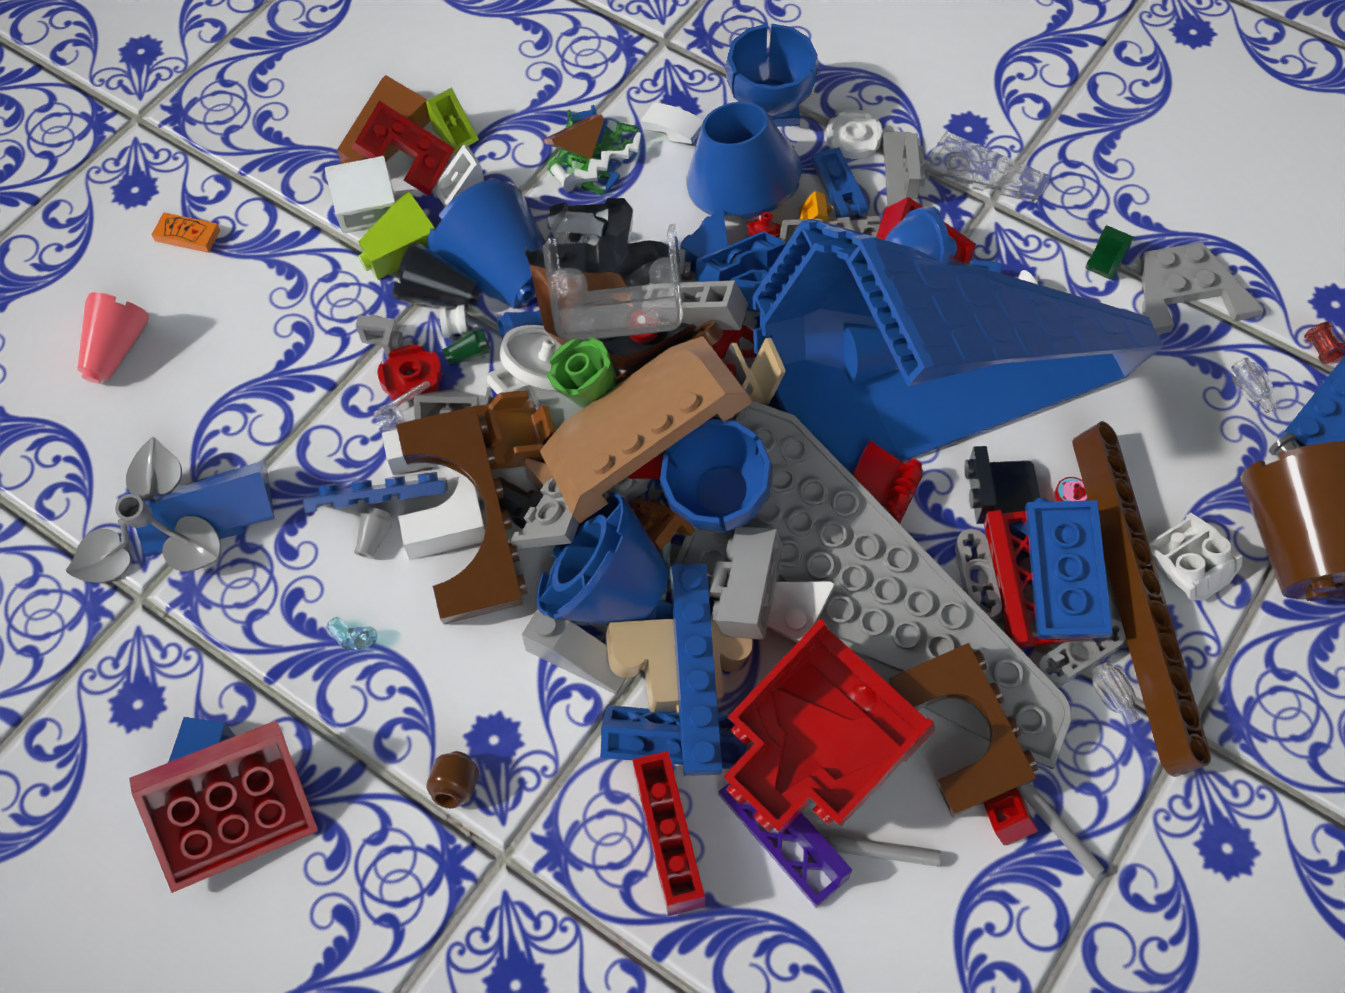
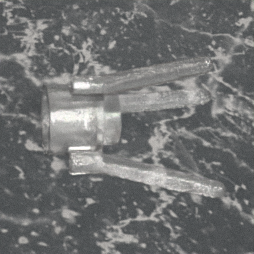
M425 381L393 402L373 412L381 434L396 430V424L406 422L402 412L414 406V400L410 399L428 388L430 382Z

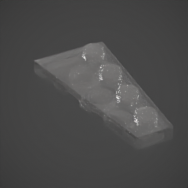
M945 131L921 167L925 168L927 179L932 175L943 178V182L955 185V182L959 181L972 184V189L983 191L990 188L998 190L999 195L1037 203L1051 178L1046 173Z

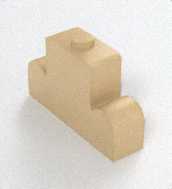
M712 616L711 630L718 706L724 696L721 669L729 672L740 669L752 650V638L723 635ZM673 619L610 622L606 633L608 661L612 672L621 678L628 679L635 677L643 670L645 672L650 712L677 711L679 715Z

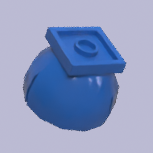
M771 23L770 46L767 52L768 25L763 24L746 29L731 42L725 66L727 82L733 97L738 102H749L760 106L777 127L799 126V105L811 95L819 65L818 54L810 38L793 27Z
M709 419L665 450L666 454H663L660 484L668 504L673 512L698 530L721 533L731 532L734 534L736 528L746 527L748 523L752 522L769 499L774 466L764 443L758 435L737 421L727 420L723 422L720 419Z

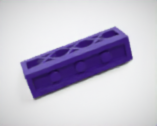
M730 783L718 791V796L815 908L849 880L852 873L850 866L803 813L786 829L790 835L782 834L781 832H778V834L762 832L757 826V820L754 817L752 820L746 813L753 812L754 816L757 810L752 805L738 804L726 790ZM770 840H778L777 848ZM782 841L797 842L803 848V862L787 861L781 854ZM808 855L815 863H807ZM794 868L802 869V877ZM807 869L823 871L832 881L818 895L806 883Z

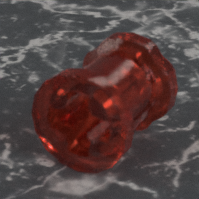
M1331 322L1320 323L1312 327L1304 335L1305 340L1308 343H1312L1319 353L1318 358L1322 364L1330 363L1345 353V344L1343 342L1340 343L1333 333Z

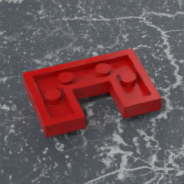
M379 100L354 142L352 149L369 159L383 156L389 143L415 159L403 181L429 196L455 148Z

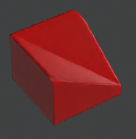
M1017 788L983 803L993 830L1003 845H1009L1038 832L1029 808Z

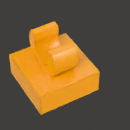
M814 191L798 208L800 219L821 218L823 221H834V219L828 218L832 207L826 204L825 194Z

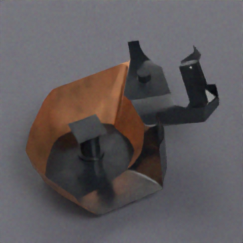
M607 198L605 204L568 206L566 203L548 206L550 211L548 230L596 234L599 238L595 246L588 243L549 244L538 251H530L526 246L525 254L528 258L544 330L560 345H564L576 338L579 341L589 340L588 337H593L601 341L609 351L613 368L628 370L660 352L694 327V323L690 325L659 317L661 324H659V333L654 340L648 343H638L629 337L627 321L633 313L643 311L644 297L647 295L650 284L678 283L679 280L677 277L674 246L651 240L630 243L633 227V209L625 198Z

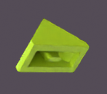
M452 87L426 101L433 131L442 141L455 148L453 153L458 152L463 144L469 146L479 140Z

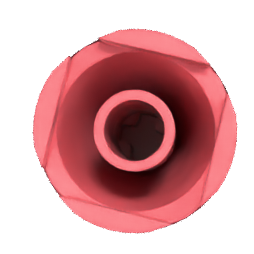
M92 292L89 293L85 300L77 370L83 373L81 376L83 379L100 384L102 380L108 381L147 326L149 314L129 301L126 302V305L115 302V296Z

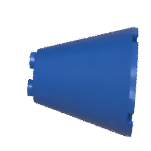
M491 179L469 187L456 196L439 214L442 220L436 230H430L426 248L478 281V288L515 309L522 303L529 302L535 295L531 270L525 254L526 246L530 251H538L545 248L547 244L523 193L512 182L502 183L499 179Z

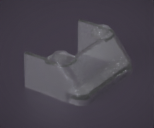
M669 224L667 231L670 257L659 258L651 265L649 271L650 284L588 291L586 277L580 270L576 268L560 269L555 237L548 238L543 245V254L554 328L557 335L565 341L576 338L581 341L589 340L588 337L600 339L672 331L679 327L683 320L684 308L676 224Z

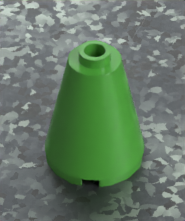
M588 337L589 340L579 341L578 338L572 339L560 346L550 359V364L552 365L550 373L547 371V377L554 389L581 408H585L617 385L609 351L601 341L593 337Z

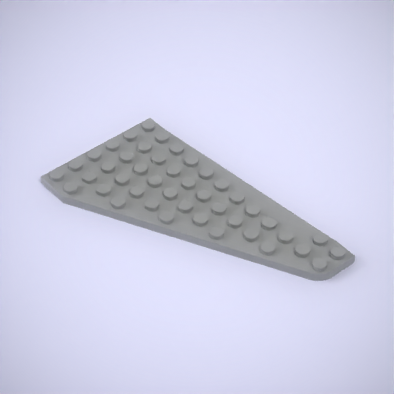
M752 401L753 403L741 410L736 421L758 435L764 443L774 466L769 499L746 527L777 530L783 545L778 568L780 582L830 581L834 583L835 587L819 619H822L833 634L888 684L890 677L969 643L973 651L978 649L987 665V670L983 672L989 684L995 682L1003 696L1004 702L1000 706L1005 716H1012L1018 725L1021 736L1017 737V740L1022 750L1028 749L1037 764L1053 770L1071 722V709L1065 695L795 415ZM692 526L695 531L691 536L686 535L674 564H706L707 576L713 575L715 562H731V560L727 559V543L729 539H733L734 534L731 532L721 533L698 530ZM709 596V598L714 601H720V599H715ZM945 699L924 707L990 741V732L986 719L970 703L958 699Z

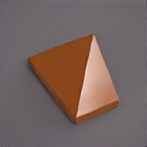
M602 114L591 115L544 138V142L546 145L591 159L604 118Z

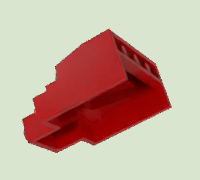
M819 619L728 716L735 724L731 731L745 745H748L750 741L754 744L723 776L730 783L726 790L741 805L748 801L757 810L753 817L768 832L775 828L778 832L783 833L812 801L817 804L812 810L828 826L833 821L839 826H843L903 761L906 763L936 730L935 725L929 717L925 718L833 634L822 619Z

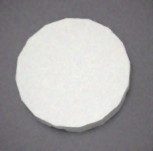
M857 109L844 110L834 119L832 117L829 120L826 128V141L831 149L839 147L845 158H865L874 154L880 148L883 138L882 124L879 120L873 119V115L866 111Z

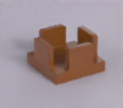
M528 391L501 392L497 394L490 404L476 405L478 416L485 415L489 435L483 436L485 447L492 446L497 466L491 467V470L524 467L526 458L545 463L540 450L556 431L548 405H541L536 410L534 401H527L529 399Z

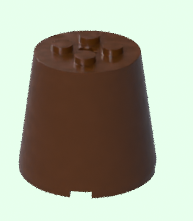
M1345 441L1320 443L1278 453L1280 460L1265 465V461L1260 460L1250 465L1240 476L1241 485L1282 595L1292 599H1307V601L1345 597Z

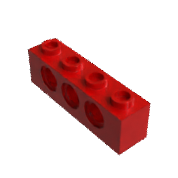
M669 751L632 759L636 784L667 914L671 916L705 907V894Z

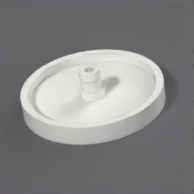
M519 326L513 328L504 336L500 349V359L504 367L514 377L524 383L541 389L555 390L547 377V371L550 373L552 366L550 359L552 355L562 345L544 330V326Z

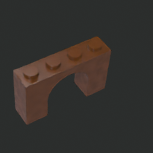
M969 643L889 678V685L916 710L941 700L958 699L976 707L986 719L990 732V741L985 755L972 765L942 777L936 782L952 817L1033 782L1036 779L1034 771L1038 770L1031 752L1028 749L1023 751L1017 740V737L1021 736L1017 723L1012 716L1006 717L1000 706L1004 699L995 682L989 684L983 672L987 670V665L981 652L978 649L973 651Z

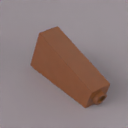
M385 75L338 147L337 152L341 161L340 164L368 159L353 150L352 146L379 100L424 128L430 122L426 104L428 99ZM389 143L383 154L385 161L387 162L400 149Z

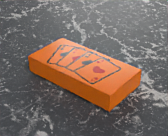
M163 212L151 235L156 242L209 253L220 232V228L217 223Z

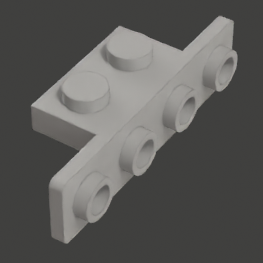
M884 132L883 150L887 207L906 197H910L918 203L920 186H925L926 179L925 168H920V164L923 163L924 149L923 146H918V134L911 132Z

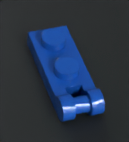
M840 148L812 154L811 163L834 208L836 219L853 215L858 217L868 215L867 202ZM852 200L853 204L846 205L845 201Z

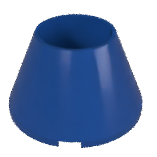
M732 102L714 109L704 119L686 178L687 190L690 199L696 207L709 215H713L718 209L724 211V218L725 214L741 215L742 219L753 218L764 212H771L779 208L795 194L799 188L801 174H803L802 164L797 152L760 106L749 102Z
M610 492L609 496L611 497L606 499L608 504L578 525L572 543L555 546L551 553L556 558L549 574L542 573L537 590V608L543 615L554 619L609 625L610 622L643 621L658 604L667 586L669 566L626 499L618 493Z

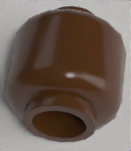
M460 751L442 754L437 757L426 784V789L433 802L441 807L453 809L470 801L479 776L478 767L466 753Z

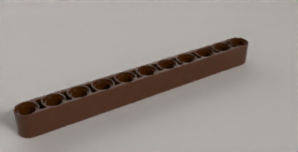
M1100 421L1073 438V448L1087 499L1098 501L1104 560L1158 756L1164 770L1170 776L1178 777L1209 765L1211 761L1210 749L1118 437L1108 423Z

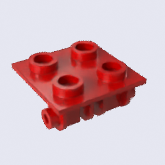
M870 440L852 475L900 524L923 477V469L920 461L911 459L910 462L904 464Z

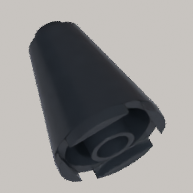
M413 242L407 248L400 263L398 272L401 273L399 279L401 284L398 282L394 283L392 296L393 299L402 302L456 309L458 305H465V309L468 311L471 306L476 307L478 305L482 290L478 288V281L422 244Z

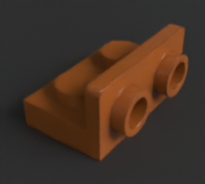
M636 497L630 504V507L659 550L665 547L675 532L691 536L695 531L690 523L673 512L670 507L663 506L654 499L647 501Z

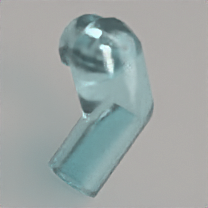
M340 617L333 618L326 625L327 630L341 647L348 651L368 648L377 641V632L371 626L349 628Z

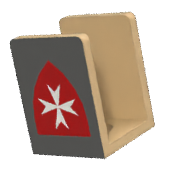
M771 338L764 340L750 369H748L737 343L730 344L723 359V363L745 390L747 385L751 388L752 393L748 396L752 401L764 405L770 403L786 372Z

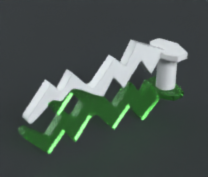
M617 122L615 133L605 129L603 141L596 143L593 152L601 154V160L591 158L588 172L575 168L574 175L570 172L567 173L562 167L563 165L572 168V161L586 164L587 158L562 149L558 157L554 156L549 159L547 169L553 177L555 176L567 193L574 189L576 183L598 181L597 170L607 171L610 157L615 156L629 159V151L638 152L641 139L639 127ZM623 132L636 133L632 142L624 138L622 148L612 146L613 142L621 144Z

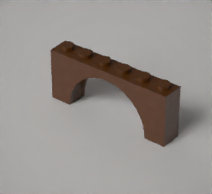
M476 406L396 424L402 454L407 465L432 463L457 471L475 486L486 507V531L476 556L456 576L440 584L433 585L439 617L442 623L448 624L524 605L521 595L528 594L524 575H516L514 563L520 561L517 546L508 542L506 530L512 529L508 509L501 511L498 500L504 497L500 478L493 479L491 467L497 466L492 446L485 447L483 436L489 435L485 415L478 416Z

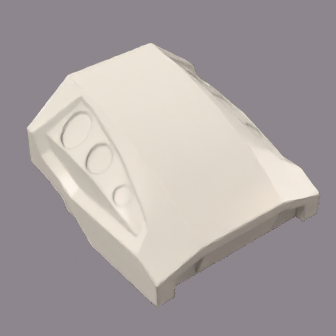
M1192 513L1186 515L1185 520L1149 542L1155 566L1167 578L1185 591L1190 600L1204 601L1230 584L1242 567V555L1231 547V543L1226 538H1223L1216 528Z

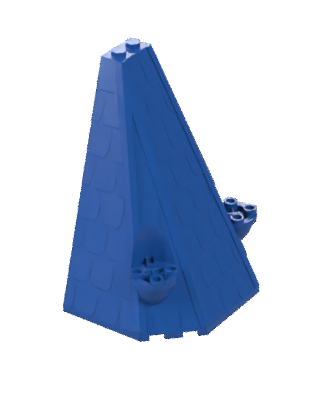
M934 206L910 211L902 221L891 229L885 240L816 219L801 221L752 297L753 309H760V328L754 329V353L758 354L764 340L771 338L786 370L774 396L767 406L795 415L851 474H853L870 440L903 462L1124 379L1164 345L1148 316L949 259L956 254V242L949 236L940 212Z

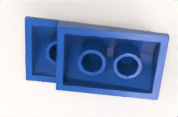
M265 460L179 485L166 495L154 493L152 500L145 501L152 508V517L174 531L177 522L181 518L195 516L207 521L215 529L219 539L246 533L245 526L275 519ZM149 523L142 528H136L146 557L163 553V545L170 538L169 535Z

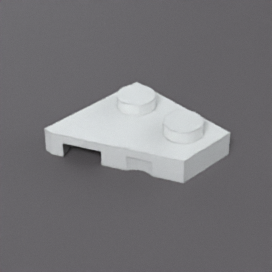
M830 581L776 582L767 628L798 642L818 621L835 584Z

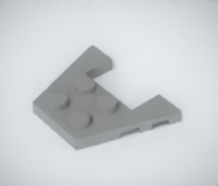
M1202 242L1146 251L1141 258L1142 290H1144L1142 314L1150 318L1157 334L1171 332L1174 327L1173 320L1166 305L1221 296L1233 322L1257 318L1263 311L1262 306Z

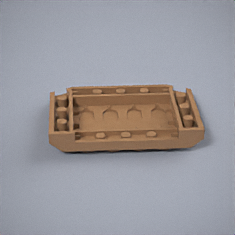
M701 336L670 347L566 420L542 447L540 453L571 514L580 524L608 504L602 495L607 490L716 414L725 422L753 402L706 339Z

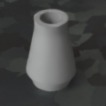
M366 507L365 512L360 514L355 554L364 558L374 559L377 549L392 526L390 522L391 514L378 508Z

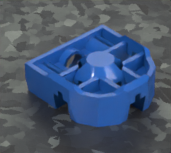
M762 231L697 259L696 282L735 280L748 302L747 311L760 312V309H753L752 297L787 243Z

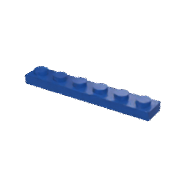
M672 564L670 579L683 776L720 775L722 773V758L707 565Z

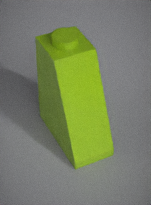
M409 191L404 193L358 241L362 254L358 255L359 260L366 271L371 270L377 280L399 269L403 256L410 244L417 242L426 247L430 230L435 229Z

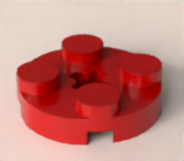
M418 345L402 346L391 351L388 354L389 359L384 364L381 361L377 370L378 379L383 391L396 403L414 400V395L438 391L439 383L442 379V368L436 353L432 350V354L424 351L423 347ZM413 370L414 374L407 375V371Z

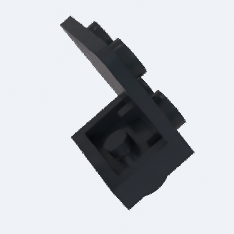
M987 446L973 447L970 459L965 460L964 471L966 479H969L970 482L969 503L971 509H974L976 524H984L987 512L1001 510V513L1005 514L1026 511L1027 502H1034L1037 498H1040L1035 467L1031 461L990 462Z

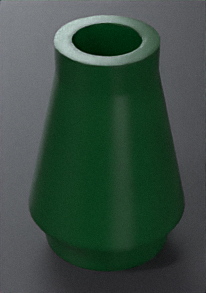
M472 329L450 346L442 349L450 366L486 358L485 354L492 352L482 329L477 331Z

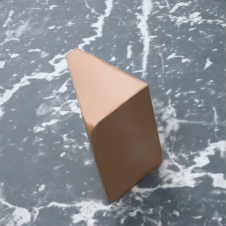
M526 458L524 465L527 478L543 494L540 490L545 482L553 476L545 463Z

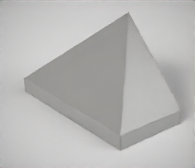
M456 389L414 395L415 420L479 405V396Z

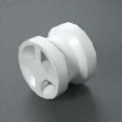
M458 305L456 309L451 310L446 307L439 308L443 338H450L453 334L464 336L469 332L465 305Z

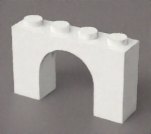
M397 429L383 432L382 437L386 457L393 476L426 468H441L453 473L458 478L455 492L443 504L434 508L398 516L403 544L409 560L482 543L486 531L487 517L486 509L480 508L479 501L483 499L475 486L457 471L442 465L432 463L407 465L402 454Z

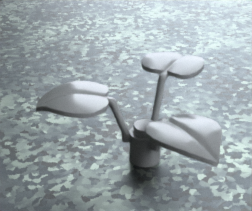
M151 437L134 456L126 473V486L131 494L122 496L115 506L116 514L121 518L118 520V524L121 526L122 541L120 536L110 529H97L90 532L78 545L75 555L66 569L69 575L90 583H106L121 577L128 570L132 561L131 555L124 549L129 544L128 525L134 528H142L149 523L169 535L170 538L165 541L162 552L166 563L175 570L182 572L196 571L217 562L220 558L221 542L215 529L204 519L195 516H185L177 522L173 531L152 517V508L145 501L152 500L154 493L157 495L171 493L178 486L182 478L180 462L155 437Z

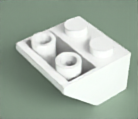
M384 156L325 167L335 213L342 233L371 228L396 202Z

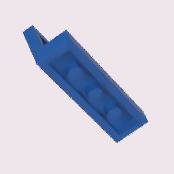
M607 705L601 726L600 758L632 760L669 751L671 763L683 765L680 716L677 714V711L650 712L648 708ZM718 715L723 769H731L746 753V745L731 730L724 729H732L735 725L728 718L729 715Z

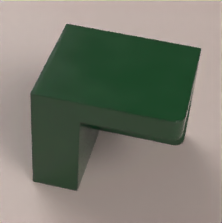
M1106 225L1085 268L1113 281L1128 254L1134 236Z

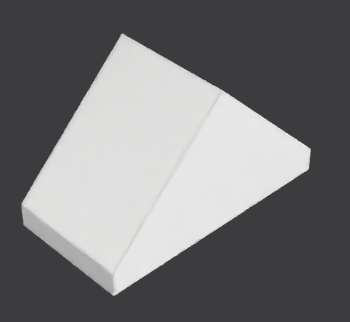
M463 144L433 188L444 207L469 187L484 181L481 164L467 145Z

